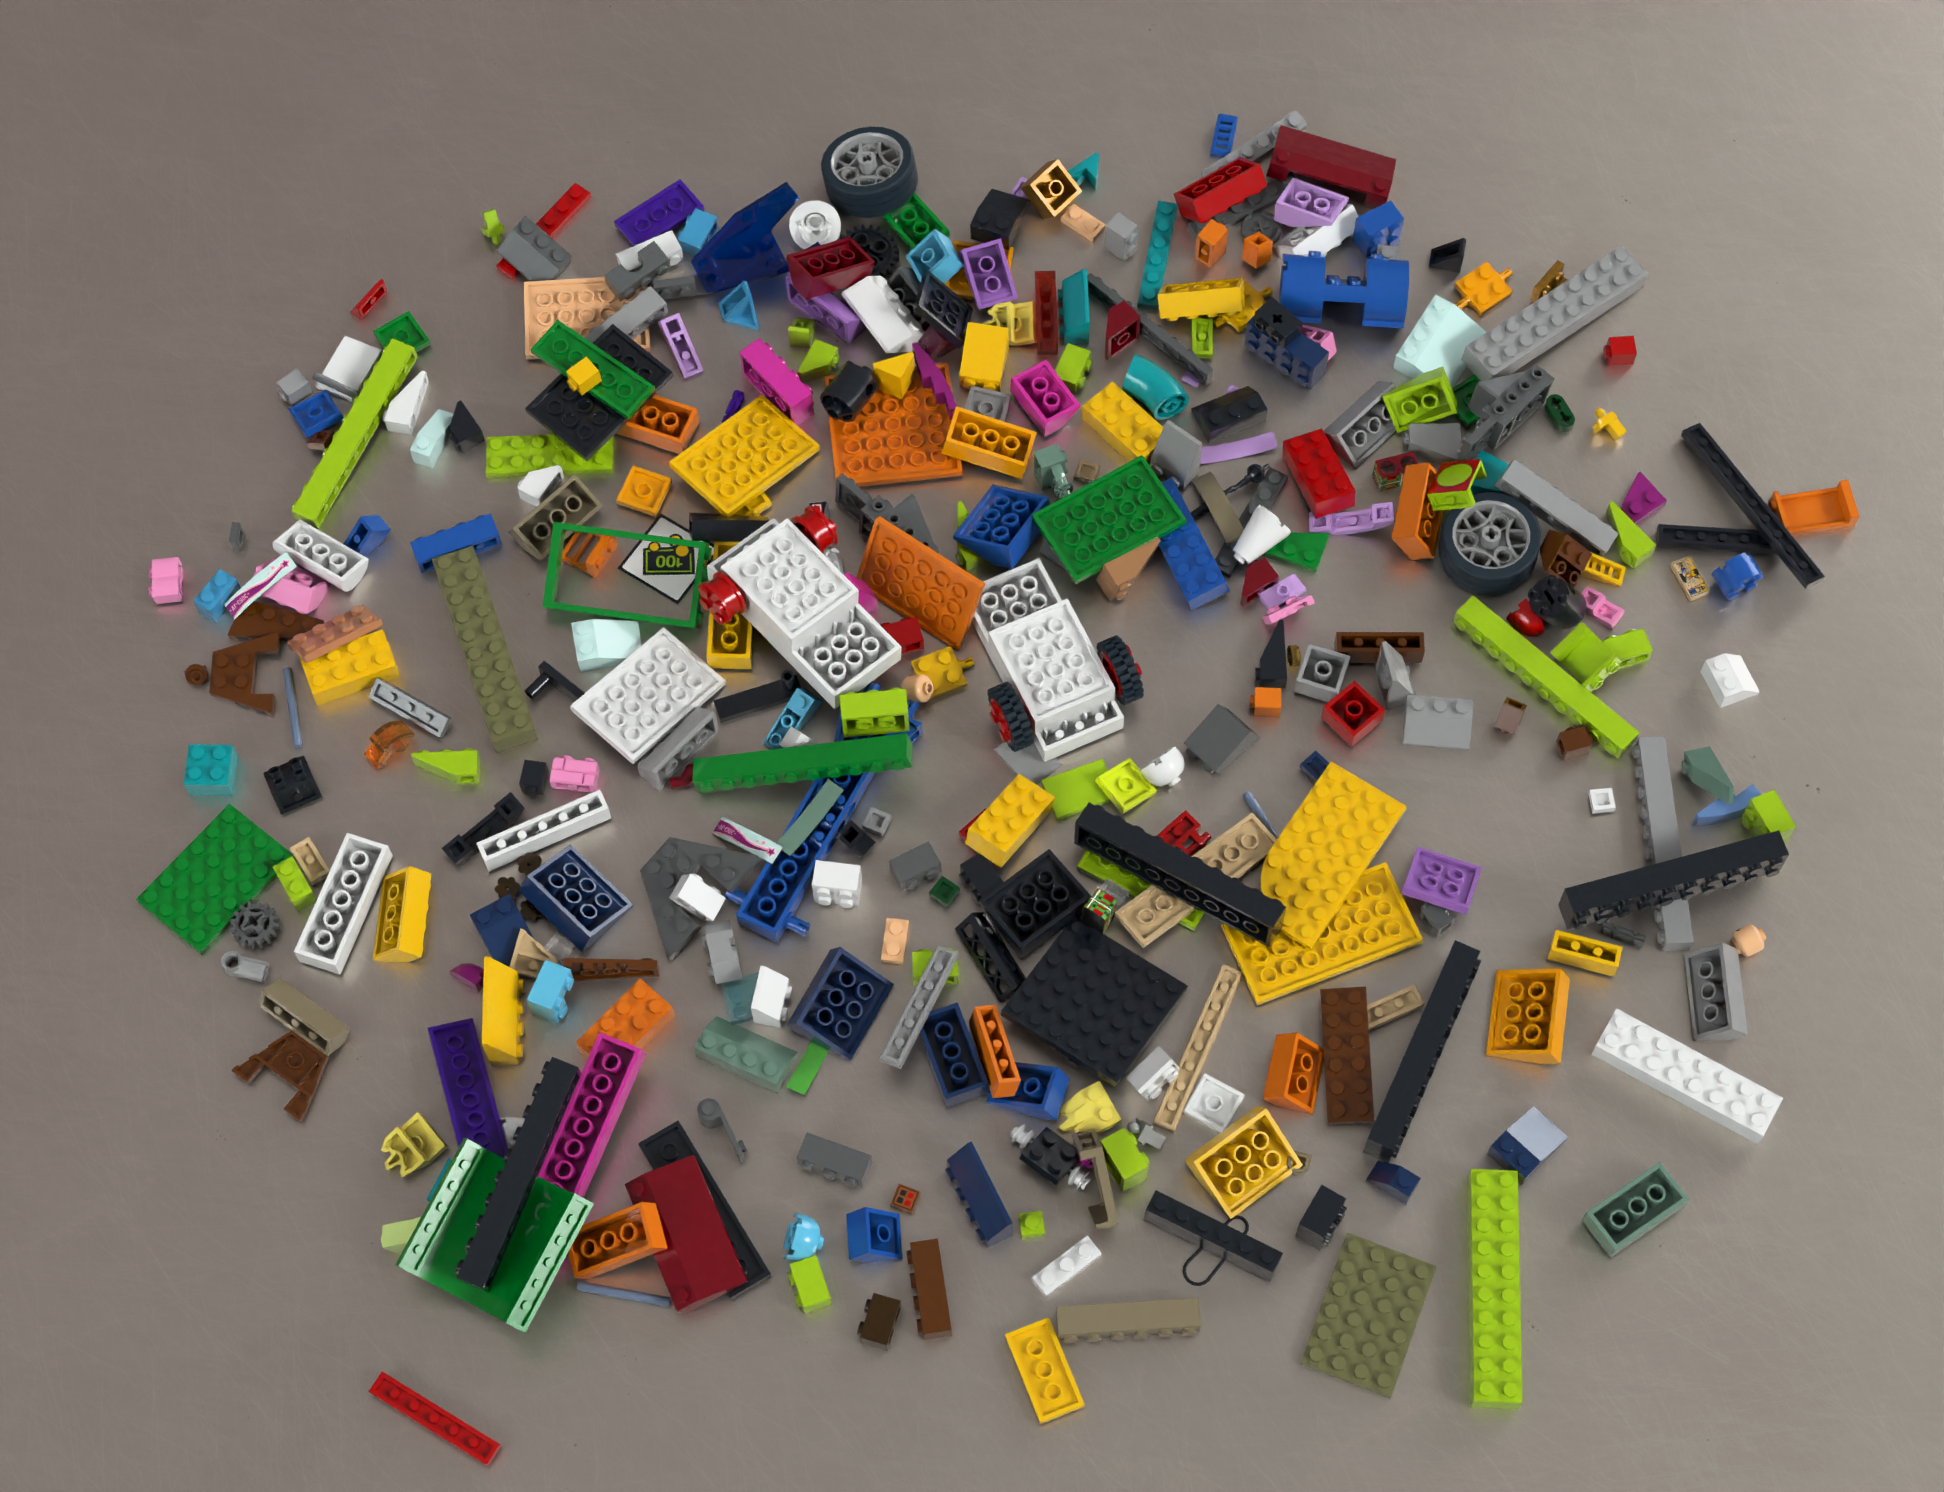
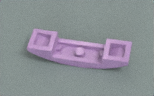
M1393 502L1372 504V509L1334 513L1315 519L1312 512L1309 513L1310 533H1330L1329 535L1356 534L1380 529L1395 523Z

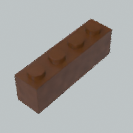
M1336 632L1334 651L1351 656L1349 663H1377L1381 643L1386 641L1403 656L1404 663H1422L1425 653L1424 632Z
M938 1238L910 1242L911 1250L906 1251L908 1265L913 1264L914 1273H910L911 1287H916L917 1296H913L915 1310H920L921 1319H916L918 1333H923L924 1340L952 1336Z

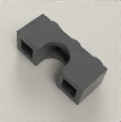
M655 241L638 251V261L643 266L639 271H627L620 264L604 275L605 284L620 302L625 298H631L636 290L648 286L652 279L658 275L662 276L668 271L670 267L669 258Z

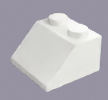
M1724 653L1705 660L1700 672L1719 708L1760 693L1740 655Z
M760 966L751 1005L753 1021L755 1024L781 1028L782 1021L787 1019L788 1008L785 1006L787 1000H791L793 987L790 986L789 978L765 966Z

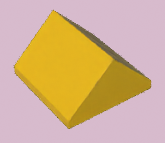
M913 352L873 363V377L879 385L878 390L899 399L904 397L915 377Z

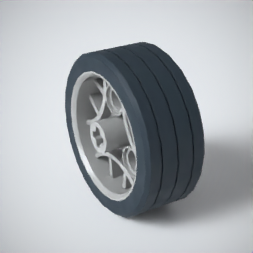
M870 126L849 131L835 139L828 146L822 157V176L830 202L839 211L854 217H878L897 210L912 197L918 184L913 149L909 141L902 134L892 129Z
M1496 492L1473 494L1475 500L1473 508L1451 509L1445 517L1439 541L1441 565L1446 574L1457 585L1467 591L1481 595L1507 593L1523 584L1534 570L1541 545V531L1538 521L1524 503L1512 496ZM1474 522H1477L1479 524L1474 528H1472L1470 525ZM1510 540H1521L1522 544L1511 545ZM1464 543H1470L1472 546H1466ZM1498 558H1504L1506 561H1500ZM1473 561L1484 564V566L1476 564Z

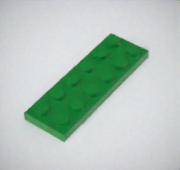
M558 319L530 349L533 355L567 378L566 371L587 357L599 370L602 379L588 393L628 420L655 391L654 385Z

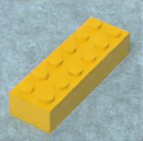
M714 541L713 561L739 542ZM709 612L707 664L711 668H752L754 626L742 614L737 613L732 616L730 623L720 625L715 620L713 614Z

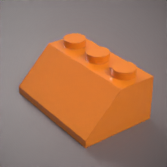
M1297 1032L1276 1034L1263 1099L1280 1108L1313 1114L1324 1062V1048Z

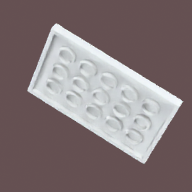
M663 627L571 705V711L634 764L667 736L674 727L682 723L690 712L700 707L725 686L726 680Z

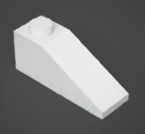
M421 371L390 402L388 410L384 411L383 422H385L388 431L412 435L429 384L426 371Z

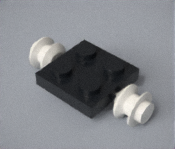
M1025 1124L1015 1126L1010 1133L1011 1143L1017 1141L1020 1143L1019 1149L1026 1148L1019 1158L1021 1161L1056 1186L1066 1175L1069 1176V1185L1073 1183L1078 1185L1077 1191L1081 1188L1085 1190L1092 1181L1090 1177L1091 1172L1086 1174L1082 1172L1083 1166L1074 1168L1080 1161L1076 1147L1048 1127L1034 1139V1131H1025Z

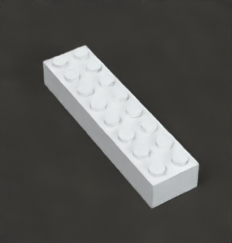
M1617 1008L1591 1054L1757 1145L1764 1136L1783 1100L1779 1095Z

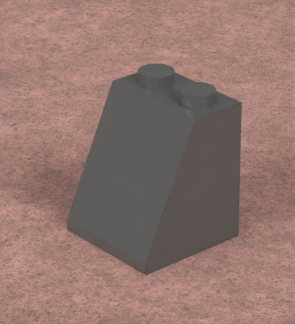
M1217 704L1187 738L1184 744L1188 747L1186 751L1195 759L1199 757L1204 761L1202 766L1210 773L1215 771L1221 774L1255 743L1259 736L1232 711Z

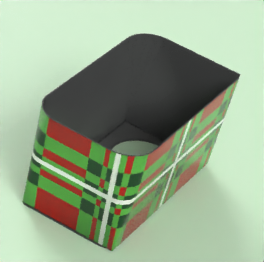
M1097 888L1082 908L1081 921L1104 934L1114 919L1117 899Z

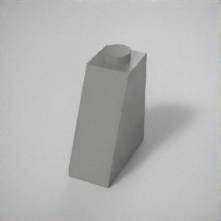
M1460 423L1409 424L1408 431L1404 432V445H1408V452L1414 451L1416 456L1439 465L1443 462L1456 461L1458 458L1456 454L1462 447Z

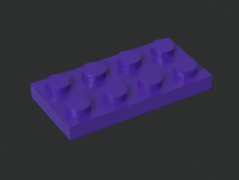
M679 179L615 220L614 224L629 243L635 246L675 230L686 223L687 217L692 215L695 208L704 211V205Z

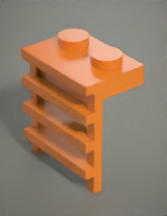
M576 531L563 550L561 562H566L571 567H576L581 572L588 573L596 579L618 547L617 539L613 536L588 533V536L571 559L567 556L584 533ZM595 537L598 538L599 541L583 564L579 563V560Z

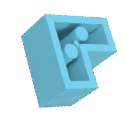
M545 960L527 998V1003L533 1016L554 1024H558L560 1018H564L568 1008L564 995L566 991L571 990L574 983V978L569 968Z

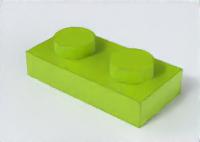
M1192 319V351L1198 358L1212 359L1213 319Z

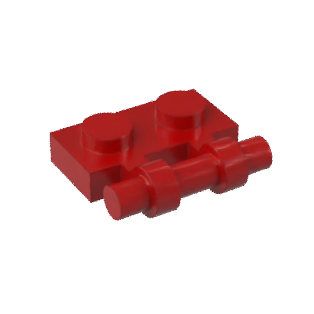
M1186 810L1157 835L1165 843L1181 848L1184 853L1190 856L1207 846V842L1212 838L1208 832L1201 836L1197 833L1201 828V824ZM1190 838L1193 843L1186 849L1182 844Z

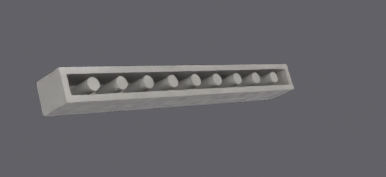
M1665 736L1638 737L1636 744L1632 747L1633 758L1637 759L1635 776L1640 781L1638 798L1642 799L1643 806L1640 808L1641 818L1645 819L1643 836L1648 841L1646 858L1653 865L1682 857ZM1677 899L1666 906L1656 905L1657 909L1654 911L1655 922L1659 923L1660 930L1657 931V940L1659 944H1662V951L1690 950L1694 940L1688 900Z

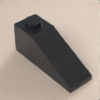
M1283 620L1278 621L1260 658L1259 668H1255V681H1259V687L1286 688L1287 666Z

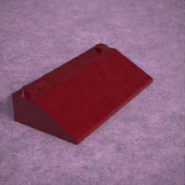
M1280 125L1266 176L1285 182L1289 171L1365 193L1363 205L1377 208L1385 204L1388 199L1396 159Z
M695 1155L644 1173L625 1184L633 1205L640 1202L656 1203L667 1249L653 1255L677 1312L688 1314L748 1282Z

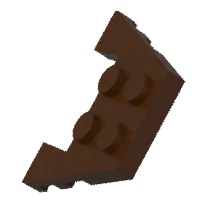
M272 633L214 651L212 655L210 695L274 715L275 695L253 694L257 654H279L281 635L279 633Z
M291 1030L269 1044L267 1049L259 1054L252 1055L242 1065L235 1066L232 1072L247 1084L252 1082L263 1067H267L298 1090L284 1107V1110L301 1123L304 1120L329 1057Z

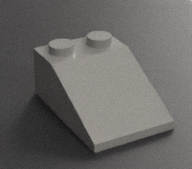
M1167 420L1151 456L1150 467L1157 476H1162L1166 480L1172 477L1177 488L1184 491L1199 474L1202 442L1170 420Z
M1386 641L1382 642L1375 673L1385 708L1404 706L1407 695H1416L1415 686L1413 683H1410L1408 677L1410 676L1409 665L1404 663L1403 656Z

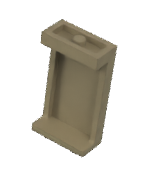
M1095 1129L1072 1135L1073 1142L1081 1161L1092 1159L1100 1197V1204L1088 1207L1089 1214L1096 1229H1109L1119 1223L1103 1147Z

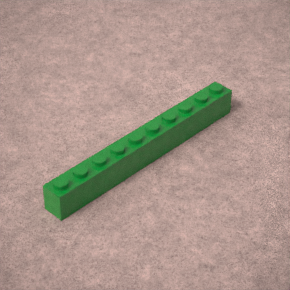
M904 733L694 759L692 782L699 793H710L717 790L729 791L734 788H753L759 785L771 786L776 783H795L801 780L813 781L819 778H837L843 775L903 770L904 768L912 767L913 744L908 734Z

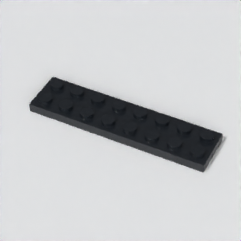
M679 1120L638 1143L653 1170L695 1155L748 1280L747 1283L727 1293L730 1300L771 1277L770 1271Z

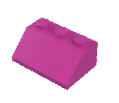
M1047 360L1011 378V394L1044 437L1061 429L1081 407Z

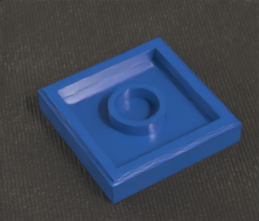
M326 390L288 409L306 438L343 419L342 413Z

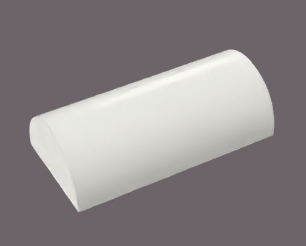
M298 520L273 542L274 551L281 555L287 552L295 563L345 592L352 590L361 581L368 566V558L302 520Z

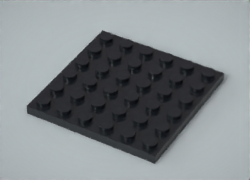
M1076 917L1063 929L1001 1010L1000 1015L1114 1087H1117L1187 991L1188 985Z

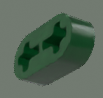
M1557 394L1550 395L1545 403L1546 413L1557 430L1569 432L1575 422L1572 411L1562 396ZM1563 418L1564 421H1569L1568 424H1566L1565 422L1561 423V419Z

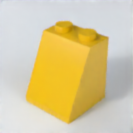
M968 322L959 374V386L970 389L971 386L1001 392L1009 352V328Z

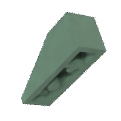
M1711 747L1684 751V761L1681 762L1683 773L1688 775L1691 782L1725 803L1733 804L1734 786Z

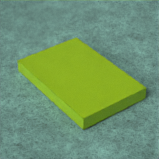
M1103 759L1041 780L1043 789L1055 797L1052 810L1057 821L1081 813L1089 802L1100 806L1111 802L1095 782L1098 776L1108 771Z

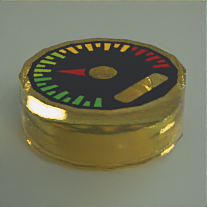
M1289 645L1287 647V660L1290 667L1299 666L1301 663V654L1297 645Z

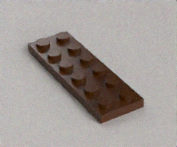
M1366 986L1320 989L1328 1125L1374 1123Z

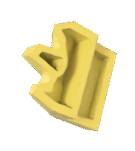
M1033 301L1012 304L1011 302L999 303L988 310V314L993 316V319L983 322V324L1009 328L1010 346L1037 343L1036 305Z
M1098 1081L1074 1094L1061 1106L1058 1115L1060 1117L1065 1116L1067 1119L1057 1130L1065 1134L1071 1131L1077 1133L1095 1129L1099 1137L1102 1132L1120 1124L1122 1120L1101 1082Z
M417 1112L401 1128L396 1127L384 1139L381 1151L392 1153L385 1162L386 1170H391L401 1165L400 1174L401 1177H405L433 1162L448 1145L420 1112Z

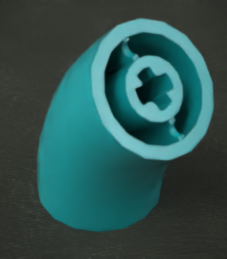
M1137 354L1134 355L1124 379L1122 390L1141 401L1156 419H1169L1182 412L1189 403V396L1181 385L1167 371L1154 362Z

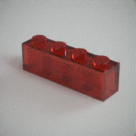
M1035 271L1037 355H1058L1055 271Z

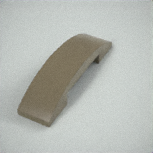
M1211 471L1192 480L1195 489L1207 506L1226 544L1229 545L1239 540L1244 529Z

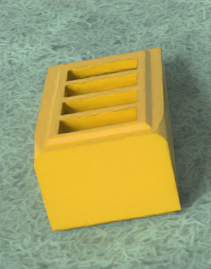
M1592 553L1581 576L1620 587L1626 567ZM1605 568H1608L1607 574H1604ZM1613 570H1616L1615 578L1612 577Z

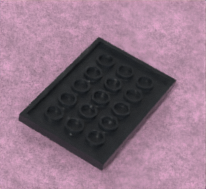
M614 324L593 342L595 346L655 386V391L636 413L674 377L673 372ZM560 374L525 410L531 417L587 462L629 420L590 393L586 392L581 395L577 390L573 391L567 383L568 378Z

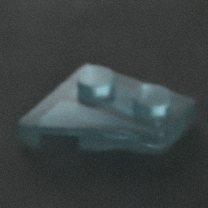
M759 972L742 976V979L721 983L731 1025L753 1020L751 1005Z

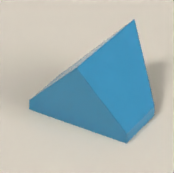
M743 281L718 303L724 321L759 330L748 283Z

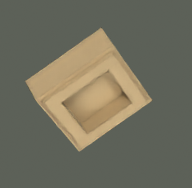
M1080 459L1073 480L1087 484L1090 480H1096L1100 471V465Z

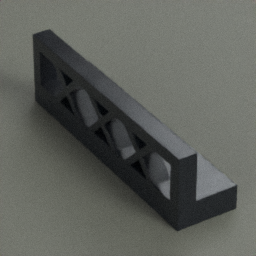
M985 912L971 913L955 930L998 1000L1003 1002L1017 991L1026 977ZM969 924L973 928L972 938L968 937L964 931V928ZM978 942L984 946V956L979 955L977 952ZM989 961H993L996 965L995 974H991L988 970ZM1000 979L1005 980L1009 986L1004 993L1000 989Z

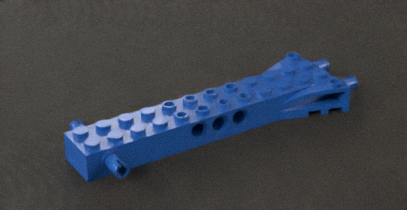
M874 681L866 686L863 693L869 690L879 691L881 686L876 682L873 686ZM907 700L910 731L845 738L840 708V717L834 742L907 733L913 744L923 734L922 723L912 718L920 705L916 701L911 703L912 700ZM874 772L814 780L783 835L803 813L828 779L844 791L791 856L781 850L773 864L766 862L748 894L737 888L733 893L727 890L725 898L741 905L736 913L739 925L778 943L787 928L802 936H806V931H809L811 924L795 917L794 913L812 884L816 860H826L838 839L836 836L848 822L874 777Z

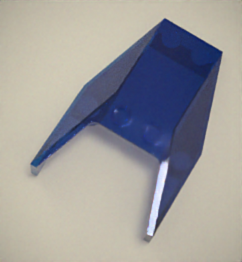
M788 182L783 183L736 212L691 260L707 294L735 288L743 281H747L750 284L790 272L787 261L772 233L773 227L800 199ZM816 242L807 249L820 246L821 244L819 242Z

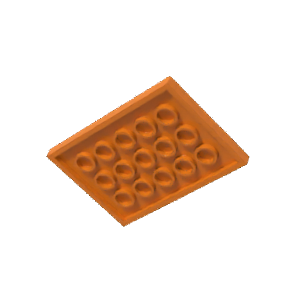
M881 516L874 521L856 576L867 583L879 601L904 617H917L921 628L957 651L963 647L985 586L984 582Z

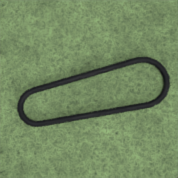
M1239 1215L1228 1219L1224 1223L1228 1225L1234 1219H1241L1246 1226L1243 1233L1247 1234L1249 1231L1248 1221ZM1199 1248L1183 1265V1276L1191 1285H1205L1226 1260L1222 1259L1206 1280L1199 1283L1193 1282L1187 1277L1186 1267L1203 1250Z

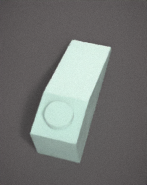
M438 409L419 431L410 449L414 463L434 468L451 433L450 424L453 413Z

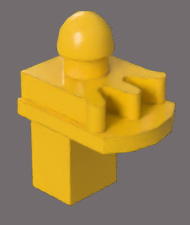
M1602 408L1595 410V416L1599 420L1592 426L1594 435L1605 428L1615 441L1625 435L1627 431L1613 411L1606 415L1605 410Z

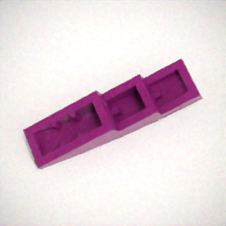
M916 342L912 343L914 361L923 389L932 388L936 404L945 402L949 419L952 420L957 404L949 385L930 356Z

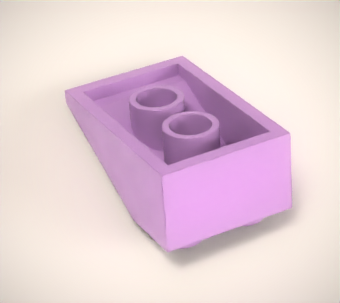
M1292 178L1276 201L1274 221L1291 227L1332 226L1349 201V197Z

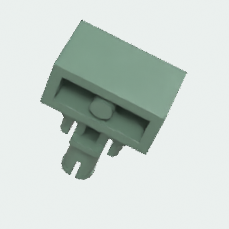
M1054 444L1034 452V475L1042 491L1052 487L1055 498L1061 499L1072 493L1073 485L1071 483L1068 484L1065 474L1068 473L1065 464L1068 462L1064 450H1060L1058 444Z

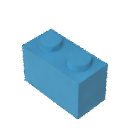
M695 208L692 215L687 217L683 231L680 230L677 235V241L682 248V252L702 259L719 229L718 217Z
M219 569L193 602L200 614L216 623L227 610L224 604L241 587L236 578Z

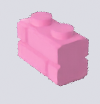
M562 755L560 758L554 757L550 775L551 787L554 789L595 792L600 772L598 762L591 758L575 760L567 755Z

